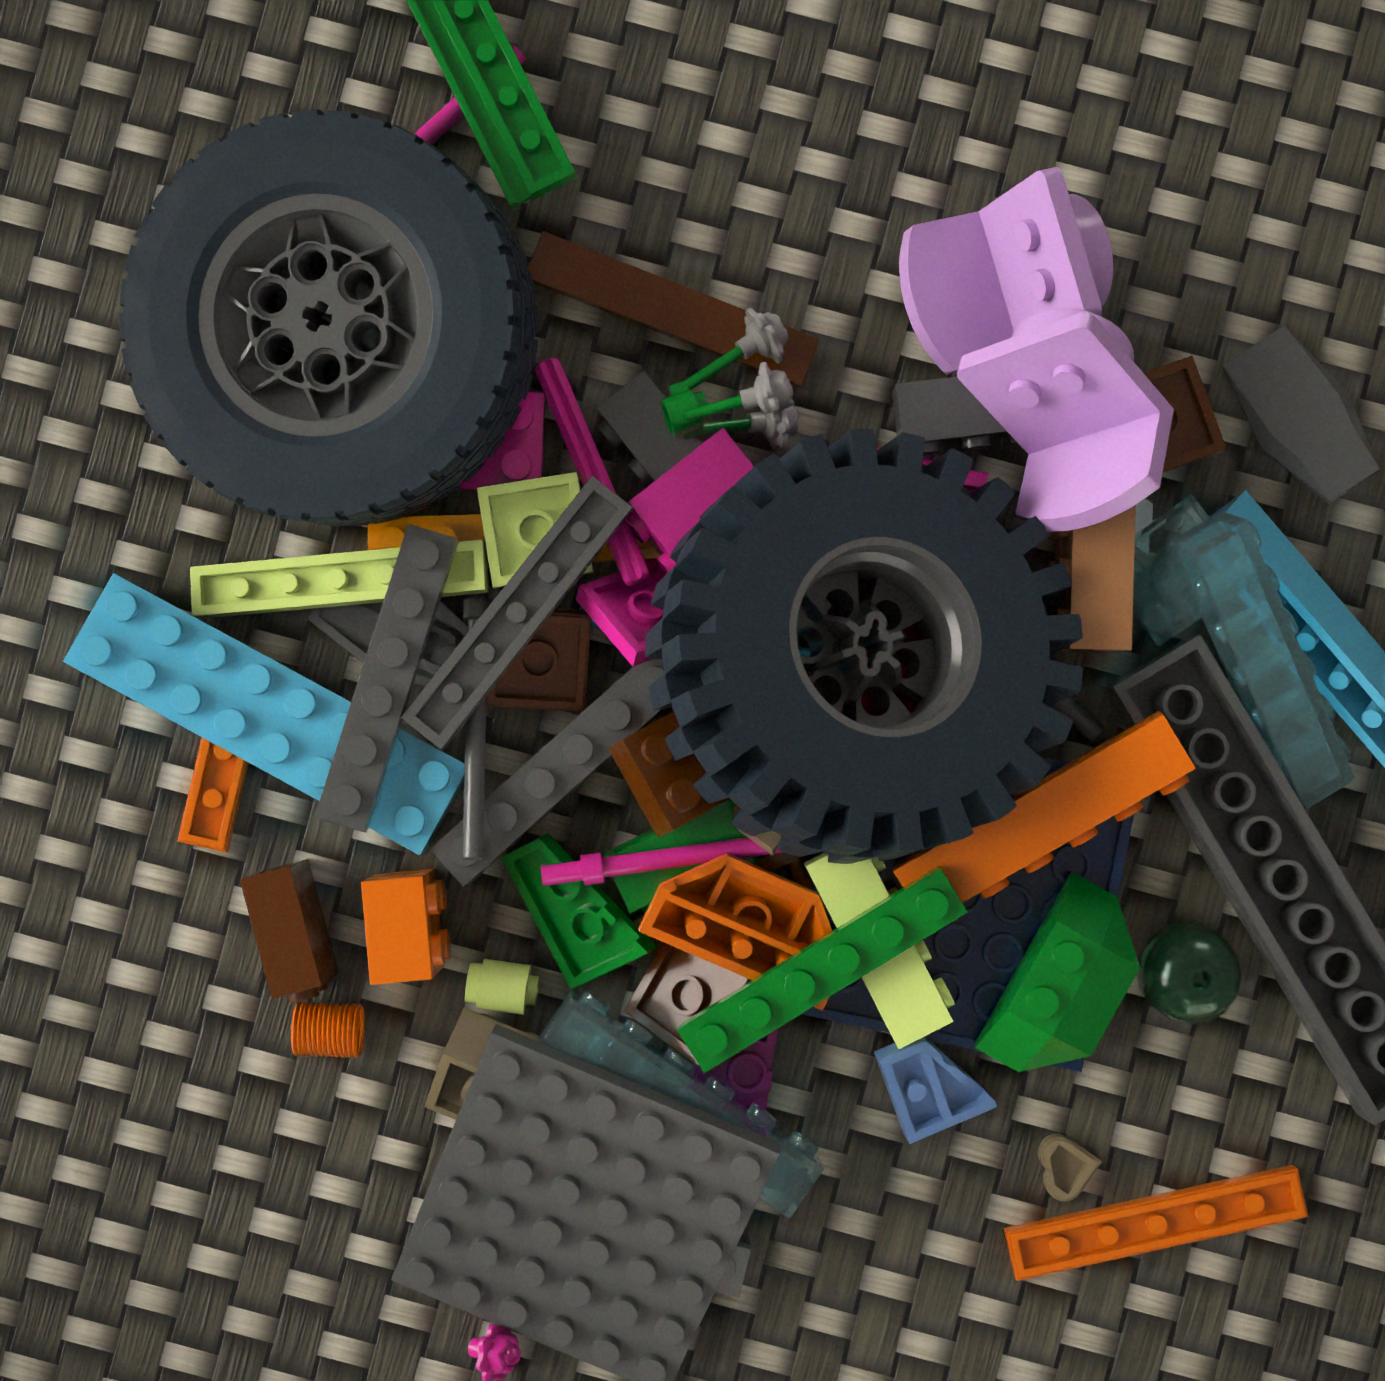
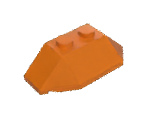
M725 853L660 883L638 928L639 932L750 980L755 979L832 931L818 892L729 853ZM830 997L814 1007L823 1011Z

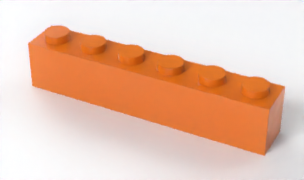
M1157 711L1045 776L1037 786L1011 796L1017 806L1001 819L972 828L974 834L964 839L915 852L895 863L893 872L902 887H905L937 866H940L962 903L978 893H981L983 898H988L1010 884L1007 877L1022 868H1025L1027 873H1031L1054 859L1051 851L1069 842L1072 847H1077L1092 839L1099 833L1096 826L1112 816L1119 822L1134 815L1144 807L1141 800L1159 790L1162 796L1181 788L1189 782L1186 774L1196 768L1165 716L1160 711Z

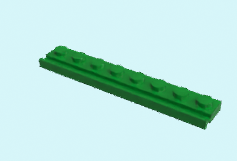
M406 0L512 211L519 208V204L529 199L533 201L576 179L575 170L489 1Z

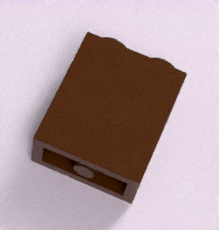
M309 860L297 861L239 879L271 999L287 995L289 1004L318 996L320 991L328 988L327 981L336 976L339 971Z

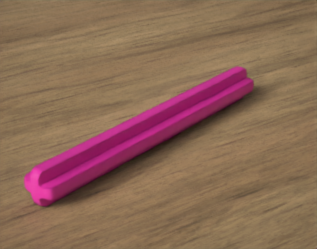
M550 358L539 363L535 367V373L583 486L593 476L616 494L560 361L557 358ZM624 521L609 540L608 546L623 581L627 586H633L647 580L650 577V572L630 525Z

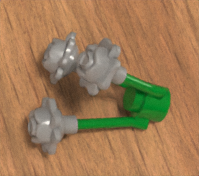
M748 308L745 311L746 316L744 317L746 336L735 342L734 349L685 381L668 386L671 396L662 398L660 404L666 426L673 438L682 435L685 440L700 434L716 433L722 428L725 431L747 429L749 433L762 432L773 450L787 446L788 438L795 435L798 430L797 420L799 417L797 409L793 407L795 404L792 399L793 389L784 371H771L768 364L762 362L760 363L759 376L755 379L754 387L741 390L740 396L711 404L707 403L702 391L696 393L691 391L741 357L748 359L755 353L773 359L778 364L782 362V356L784 355L783 346L786 344L789 335L778 315L771 314L770 312L764 314L757 313L754 309ZM739 407H744V410L760 407V412L747 413L746 418L707 422L711 420V415Z

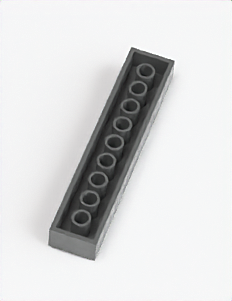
M1202 636L1185 637L1101 688L1126 729L1157 711H1160L1165 716L1196 768L1186 774L1189 778L1188 783L1166 795L1353 1110L1360 1117L1373 1125H1377L1385 1120V942Z

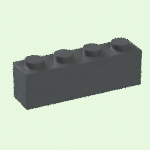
M957 376L897 383L892 390L897 436L903 432L924 437L923 456L941 453V445L961 443V450L991 447V439L1010 437L1011 444L1018 445L1017 441L962 384Z

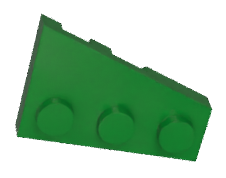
M549 833L501 857L570 989L642 957L656 948L653 942L645 934L639 932L638 927L597 884L584 886V881L543 886L540 866L574 861Z

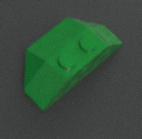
M1070 872L974 1044L976 1049L1017 1072L1090 1057L1140 969L1117 896L1078 874Z

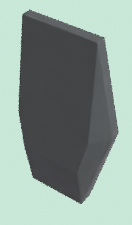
M1285 326L1223 365L1224 373L1262 451L1325 502L1331 503L1379 472L1380 467L1349 393Z
M441 600L414 682L417 685L426 686L468 633V625ZM383 602L314 608L308 620L364 663Z

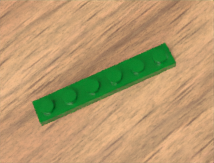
M937 866L678 1025L677 1031L702 1071L706 1073L968 913L940 866Z

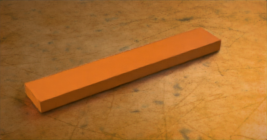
M1288 1165L1003 1229L1013 1274L1016 1281L1309 1216L1298 1168L1294 1165Z

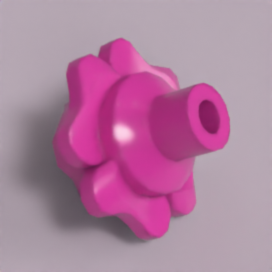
M490 1324L486 1336L481 1338L474 1337L469 1343L468 1353L470 1357L478 1358L476 1369L482 1372V1381H503L506 1374L513 1372L514 1366L520 1360L521 1351L518 1346L517 1336L504 1326Z

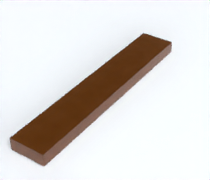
M542 231L527 271L531 272L534 284L721 357L735 348L736 341L746 336L744 321L746 310ZM783 325L789 336L786 344L783 346L784 355L782 356V362L778 364L773 359L755 353L748 359L741 357L735 361L756 371H759L760 363L766 362L771 371H784L790 380V384L801 388L820 339Z

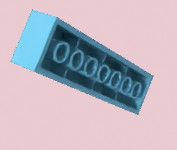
M113 573L63 662L320 801L351 702ZM399 729L368 828L420 856H425L464 786L465 764Z

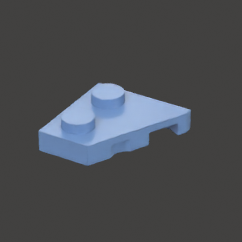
M925 1036L901 1049H898L896 1044L893 1043L874 1051L903 1135L909 1144L997 1107L995 1100L986 1089Z

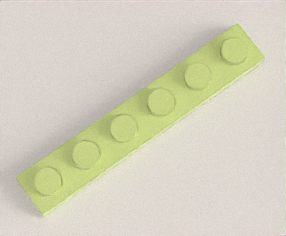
M485 541L459 542L442 597L490 593ZM401 547L190 567L192 616L203 619L380 603L384 601Z

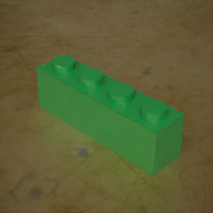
M728 799L670 833L657 837L652 829L605 851L604 857L744 838L747 836L742 834L732 824L736 804L731 799ZM760 856L741 859L754 864ZM701 864L612 877L629 912L632 913L641 909L643 914H645L660 883Z

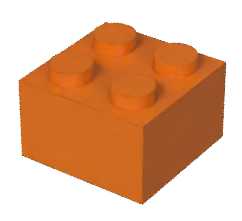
M434 868L380 873L362 881L361 890L370 985L433 979L444 967L445 959H451L449 930H441L439 915L440 911L446 909L447 906L444 879L436 880Z

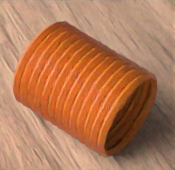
M308 1001L298 1002L294 1008L291 1026L293 1054L295 1056L310 1055L313 1057L315 1055L318 1057L320 1055L321 1057L335 1056L338 1058L340 1056L343 1058L345 1056L346 1058H358L362 1052L365 1016L363 1006L360 1003L358 1005L355 1003L351 1005L347 1003L345 1005L344 1003L334 1004L333 1002L331 1004L328 1002L326 1004L324 1002L321 1004L319 1002L316 1004L314 1002L309 1003Z

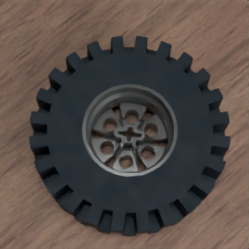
M874 429L849 430L828 448L823 434L798 442L780 459H778L775 453L754 466L743 478L720 496L700 516V521L680 539L669 557L676 564L657 583L653 593L651 606L663 609V618L646 633L645 658L662 659L664 674L648 688L654 711L673 707L680 725L679 728L664 738L675 761L695 754L702 767L706 770V773L693 784L698 793L709 804L729 797L740 807L732 821L734 826L751 837L775 831L781 835L778 850L794 856L802 857L825 851L828 852L829 863L852 864L878 857V861H884L964 839L974 834L972 828L997 821L1011 812L1017 805L1010 795L1037 786L1051 766L1036 753L1065 742L1073 723L1072 718L1052 709V704L1081 691L1083 667L1057 662L1055 653L1083 638L1080 614L1050 615L1046 604L1048 599L1072 586L1071 579L1064 562L1034 572L1025 556L1026 552L1049 537L1048 532L1036 515L1007 529L998 518V515L1016 494L1009 485L999 477H996L976 490L968 491L963 487L973 459L952 448L931 463L924 465L922 464L925 438L918 435L902 432L876 450ZM858 578L871 582L866 600L859 603ZM825 598L831 599L837 604L840 610V617L828 614L825 609ZM801 601L807 607V617L799 613ZM915 623L921 640L904 643V640L908 639L905 631L902 630ZM797 635L803 637L810 646L809 657L799 653ZM837 639L840 642L838 652L833 654V646ZM864 639V647L858 646V641ZM866 649L872 651L871 656L866 657ZM894 657L898 658L905 667L904 678H902L901 674V663L898 662ZM838 663L845 667L844 672L837 666ZM806 667L809 668L812 674L810 677L806 673ZM814 683L823 686L827 691L828 702L813 685ZM898 689L917 701L918 704L915 710L910 713L892 690ZM863 693L869 695L875 702L876 712L874 716L869 715L862 707L861 697Z

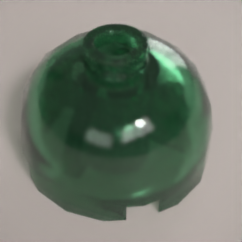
M1192 923L1169 925L1155 933L1147 942L1148 946L1143 951L1142 959L1139 958L1138 961L1140 965L1137 973L1139 989L1148 1004L1166 1018L1185 1024L1210 1022L1224 1014L1237 998L1242 980L1239 959L1228 941L1212 929Z

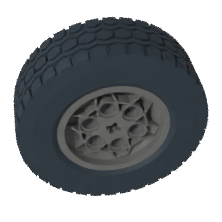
M321 110L293 111L292 117L281 113L258 119L259 125H254L253 123L243 125L228 132V139L218 138L197 152L200 156L198 159H189L172 176L175 179L172 185L165 184L151 205L155 208L151 215L145 214L135 235L139 238L137 245H131L124 270L128 271L127 279H122L119 305L124 307V314H119L120 340L125 342L126 348L121 349L126 373L134 379L130 385L137 403L141 409L147 410L144 417L155 435L161 440H166L163 443L164 447L182 466H188L186 470L208 488H214L213 490L238 505L243 504L248 509L300 522L329 526H363L370 523L378 524L400 519L404 514L409 516L433 505V501H441L459 489L462 481L468 482L485 466V459L493 457L506 439L503 436L506 430H511L522 410L519 407L521 399L526 400L533 375L529 373L531 367H535L538 341L535 340V335L538 333V309L534 305L536 294L530 271H527L528 262L520 242L515 238L512 227L501 210L497 208L495 202L465 171L432 144L423 141L421 137L400 126H392L387 121L367 115H360L358 117L356 113L326 110V115ZM325 257L327 261L325 274L320 279L312 281L310 277L312 263L318 258ZM372 276L374 279L373 292L369 297L358 300L356 296L357 284L362 278ZM285 289L287 294L286 305L279 312L273 313L270 305L271 299L276 292ZM321 314L333 316L329 327L318 325ZM378 327L381 332L380 343L373 351L366 352L362 343L363 336L369 329ZM291 340L294 346L293 356L289 362L280 365L277 359L278 349L282 343ZM338 359L341 366L340 375L335 382L327 385L323 378V370L328 362Z

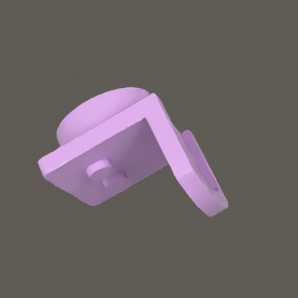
M1053 167L1036 171L980 211L916 224L906 230L903 234L899 257L900 286L907 315L921 345L934 363L946 375L958 372L963 355L1011 338L1016 327L1023 320L1036 313L1051 309H1078L1101 316L1102 306L1108 298L1113 279L1112 248L1106 227L1099 213L1085 198L1076 194H1068L1061 169Z
M1078 309L1046 310L1023 320L1016 327L1011 338L961 357L957 378L1028 453L1015 512L1022 522L1036 515L1047 532L1069 531L1088 527L1130 509L1160 487L1174 408L1134 363V350L1130 340L1111 321L1094 313Z

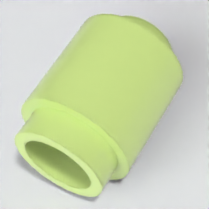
M484 959L483 963L471 962L466 981L465 1002L476 1003L477 1009L524 1015L526 1005L536 1006L540 976L531 975V965L491 959Z

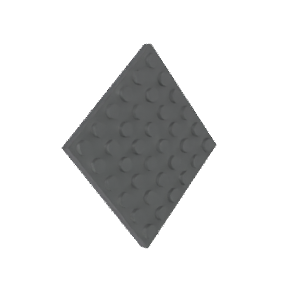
M495 1024L391 1280L491 1323L504 1326L508 1330L629 1381H674L778 1159L781 1143Z

